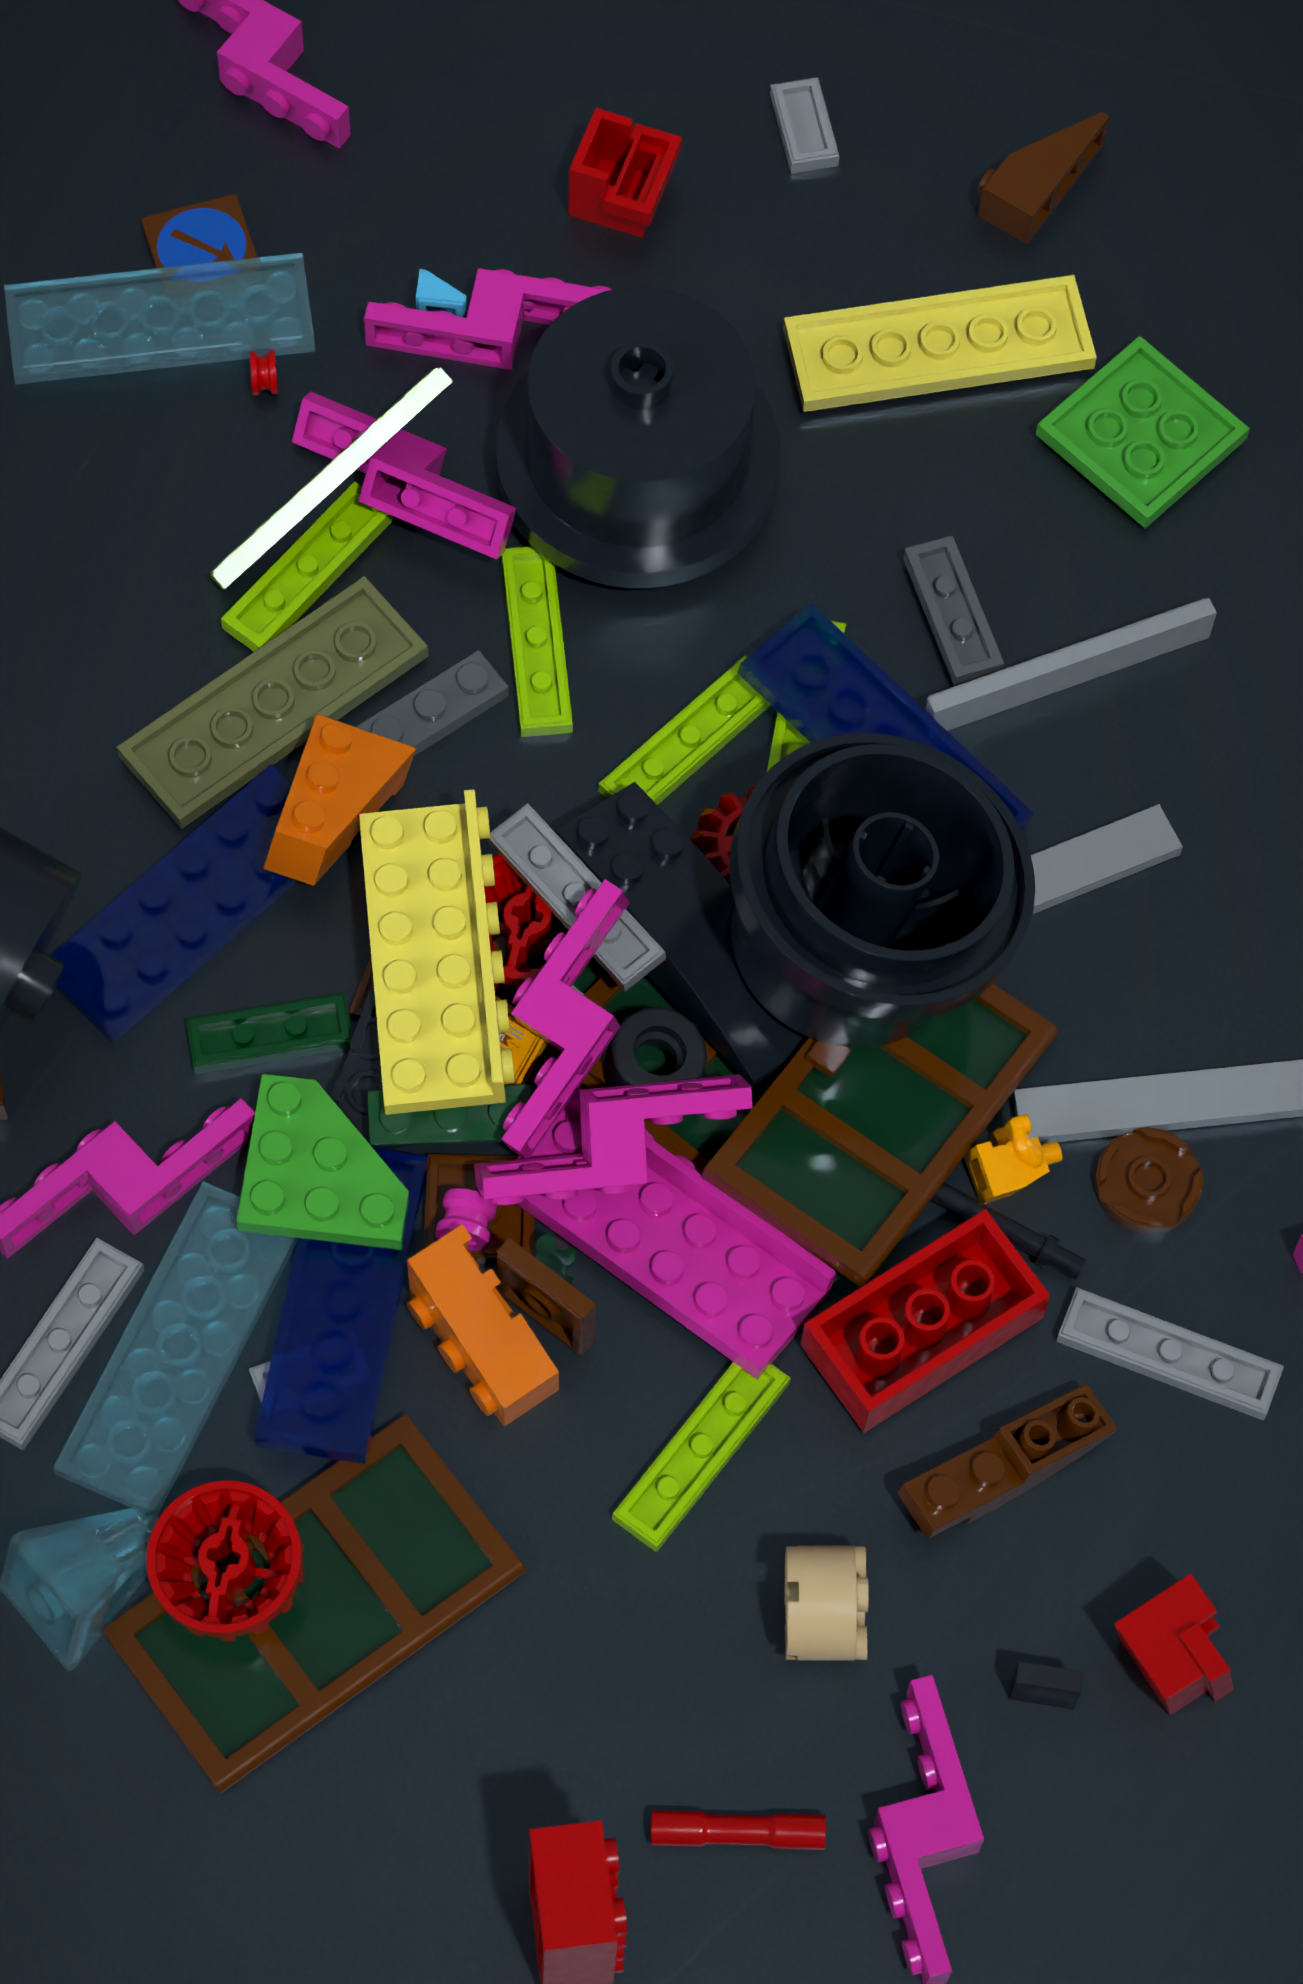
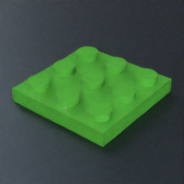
M1139 336L1037 424L1035 435L1146 529L1247 439L1250 428Z

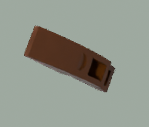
M1085 1384L998 1429L993 1438L903 1483L897 1493L927 1539L962 1521L967 1525L1004 1505L1092 1450L1113 1435L1118 1428L1089 1385Z

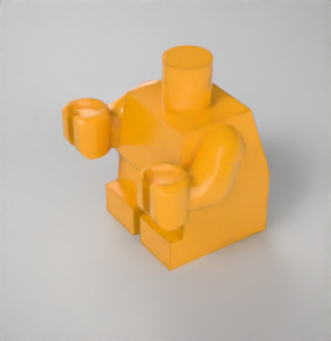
M1027 1114L1011 1118L1004 1127L998 1128L990 1134V1141L974 1146L964 1156L978 1200L983 1204L1012 1196L1050 1172L1048 1165L1062 1161V1151L1057 1141L1041 1145L1038 1137L1029 1138L1028 1134L1031 1132L1032 1126Z

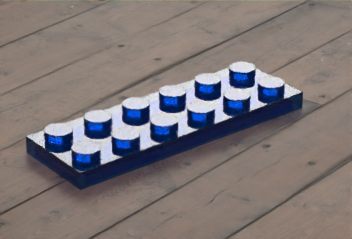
M812 603L740 663L737 673L810 743L835 735L851 733L886 734L920 742L948 754L981 777L1006 804L1021 830L1030 823L1034 813Z
M273 765L268 766L51 955L67 964L55 989L113 1044L298 881L263 869L292 785Z
M373 1148L409 1191V1205L402 1250L298 1238L254 1435L256 1447L366 1464L407 1269V1260L409 1259L426 1178L428 1156Z

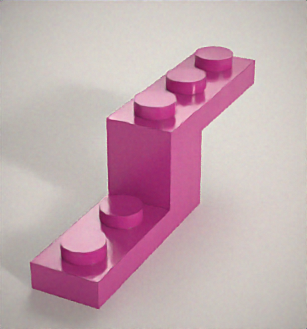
M178 0L186 9L193 12H201L217 21L224 30L232 33L217 51L220 82L229 91L239 96L245 95L263 105L271 115L277 118L284 117L302 127L312 138L319 141L325 140L340 149L350 137L349 106L287 72L304 51L302 21L264 0Z
M478 268L467 318L458 317L446 311L428 312L406 308L401 304L393 302L381 304L368 301L364 316L366 346L512 370L523 321L551 325L558 316L576 303L611 289L604 286L587 287L569 284L556 278L539 279L516 275L511 271L503 269L492 271Z
M309 392L302 399L292 443L334 459L377 419L316 393ZM400 429L356 469L366 473L359 502L494 559H498L504 553L517 508L439 476L447 448Z
M606 879L598 890L591 888L585 893L575 910V915L578 917L567 934L560 932L552 940L544 954V960L547 963L535 979L528 977L522 983L513 998L512 1003L516 1007L511 1014L518 1023L562 1052L558 1059L551 1057L544 1063L535 1078L534 1084L538 1087L526 1104L519 1102L511 1110L503 1124V1129L507 1131L502 1138L503 1142L524 1159H529L621 1027L612 1014L571 988L630 904L623 890Z
M739 1074L579 1090L582 1154L474 1164L475 1185L484 1200L491 1199V1202L497 1205L517 1204L524 1201L525 1195L545 1194L549 1199H569L578 1196V1190L599 1188L600 1192L606 1194L629 1192L634 1184L648 1183L644 1119H650V1122L653 1124L669 1125L682 1122L683 1115L704 1113V1117L708 1119L732 1118L737 1115V1110L752 1109V1088Z
M242 1098L230 1108L226 1106L220 1107L206 1119L203 1124V1130L188 1142L181 1140L171 1146L163 1155L161 1164L158 1166L116 1122H113L103 1131L101 1129L94 1130L80 1142L77 1152L63 1164L55 1163L47 1167L37 1177L34 1183L35 1186L19 1199L16 1197L11 1198L0 1205V1252L7 1259L10 1258L91 1191L95 1193L133 1235H136L251 1140L255 1112Z
M933 1675L910 1680L906 1693L907 1700L901 1701L900 1706L909 1735L918 1733L924 1754L917 1756L923 1784L926 1789L935 1788L936 1792L878 1808L874 1819L875 1827L868 1829V1836L876 1862L886 1861L892 1883L885 1885V1892L894 1919L903 1917L909 1939L902 1941V1948L910 1974L912 1976L920 1974L923 1984H946L952 1969L921 1869L979 1853L984 1837Z

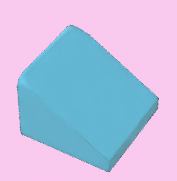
M425 269L419 270L416 309L428 312L446 311L455 316L467 318L466 295Z

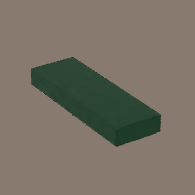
M345 993L186 1019L195 1075L349 1050L353 1037Z

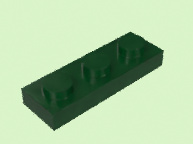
M531 1084L504 1085L506 1103L389 1115L385 1113L383 1090L367 1091L369 1144L372 1147L503 1142L502 1138L507 1132L503 1129V1124L511 1110L519 1102L526 1104L531 1098Z

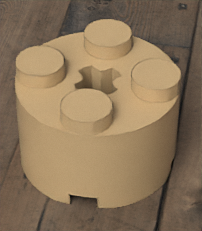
M834 1545L786 1546V1660H867L865 1612H868V1577H866V1547Z

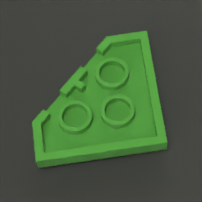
M262 1074L237 1216L238 1231L402 1250L409 1205V1191L316 1080Z

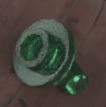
M542 1235L536 1243L538 1251L536 1258L572 1285L574 1278L565 1274L567 1265H570L575 1259L574 1248L552 1235Z

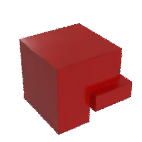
M595 108L569 169L568 215L642 238L647 225L650 226L682 149V137L637 123L633 128V119Z
M1191 1573L1114 1623L1120 1643L1170 1716L1206 1692L1216 1702L1234 1690L1231 1670L1208 1638L1209 1635L1220 1629V1626L1213 1617L1217 1614V1610Z

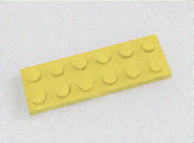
M1074 275L785 317L783 324L803 412L1094 369L1097 359Z

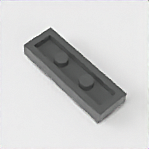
M953 535L905 548L903 560L954 687L1003 670L1004 661Z
M477 650L356 727L417 748L415 756L509 697V686L480 650Z

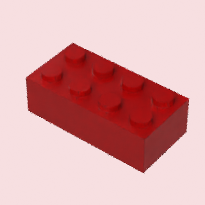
M985 1209L805 1322L801 1347L859 1428L865 1433L1043 1319L1051 1295Z
M602 1820L529 1829V1888L541 1984H613L614 1973L623 1972L627 1921L623 1898H617L616 1888H618V1874H620L616 1838L604 1839Z

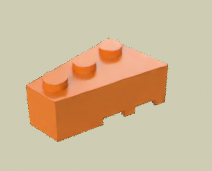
M317 714L263 869L314 886L346 851L352 839L360 831L359 814L378 812L392 794L395 796L403 787L417 748Z
M461 1224L407 1260L410 1301L406 1304L416 1323L423 1330L431 1327L442 1343L438 1345V1349L450 1369L454 1373L463 1370L474 1386L469 1390L480 1410L486 1416L494 1413L505 1427L559 1391V1371L522 1314L515 1315L495 1288L501 1282L491 1268L484 1273L469 1253L468 1241L472 1237L465 1226Z

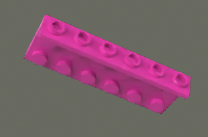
M579 1087L529 1159L582 1154L579 1090L583 1089ZM646 1129L645 1144L648 1183L634 1184L631 1191L621 1194H606L600 1192L599 1188L578 1190V1196L569 1199H549L545 1194L525 1195L524 1201L517 1203L521 1208L756 1379L760 1378L767 1367L772 1364L801 1330L804 1323L813 1316L828 1298L836 1275L834 1269L703 1179L692 1162L683 1156L673 1155L659 1145ZM519 1156L516 1160H523L524 1158Z

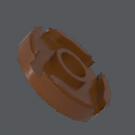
M1150 1127L1134 1129L1133 1133H1127L1122 1137L1119 1135L1111 1140L1099 1157L1094 1179L1098 1202L1110 1219L1129 1231L1150 1235L1171 1231L1187 1221L1200 1201L1204 1181L1201 1165L1199 1167L1198 1161L1193 1156L1194 1152L1187 1142L1169 1131Z

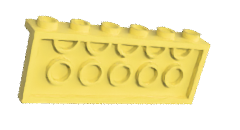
M475 789L464 790L465 803L359 814L386 1115L506 1103L504 1083L515 1082L512 1049L501 1050L499 1033L510 1032L507 999L496 1000L494 984L505 983L502 950L491 951L489 935L500 934L497 902L486 903L485 887L495 886L492 854L481 855L480 839L490 838L487 806H476Z

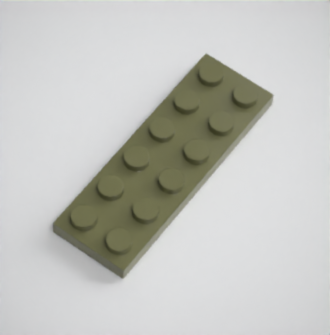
M364 576L118 745V757L179 828L182 829L307 742L317 714L337 721L429 656L428 646Z

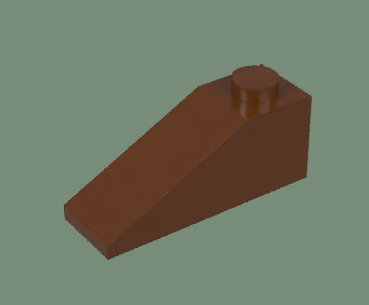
M1101 111L1009 154L997 170L990 168L983 176L977 189V194L981 195L978 217L1028 244L1103 147L1110 116Z

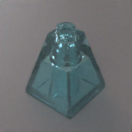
M138 1507L28 1529L20 1531L11 1537L0 1582V1590L67 1672H70L80 1664L103 1634L101 1629L113 1621L147 1577V1547L152 1530L158 1520L155 1515L151 1513L144 1515Z

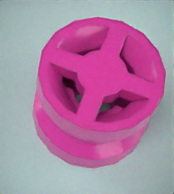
M459 1188L446 1191L443 1199V1207L446 1213L444 1219L437 1223L435 1237L440 1239L463 1224L472 1237L468 1241V1251H482L488 1248L490 1232L487 1226L488 1222L495 1218L498 1205L493 1204L491 1199L484 1200L478 1191Z

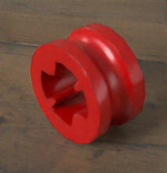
M275 349L268 350V353L263 356L258 355L256 350L250 351L253 396H259L263 390L270 391L272 395H278Z

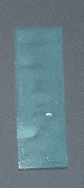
M303 253L4 285L13 372L16 384L250 359V351L255 350L261 356L266 355L270 349H275V356L315 352Z
M203 1181L53 1467L55 1475L156 1519L299 1238L238 1231L237 1216L241 1197Z

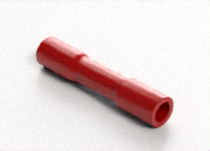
M651 1810V1845L701 1847L706 1844L764 1845L774 1849L825 1850V1815L779 1813L770 1816L709 1815L701 1811Z

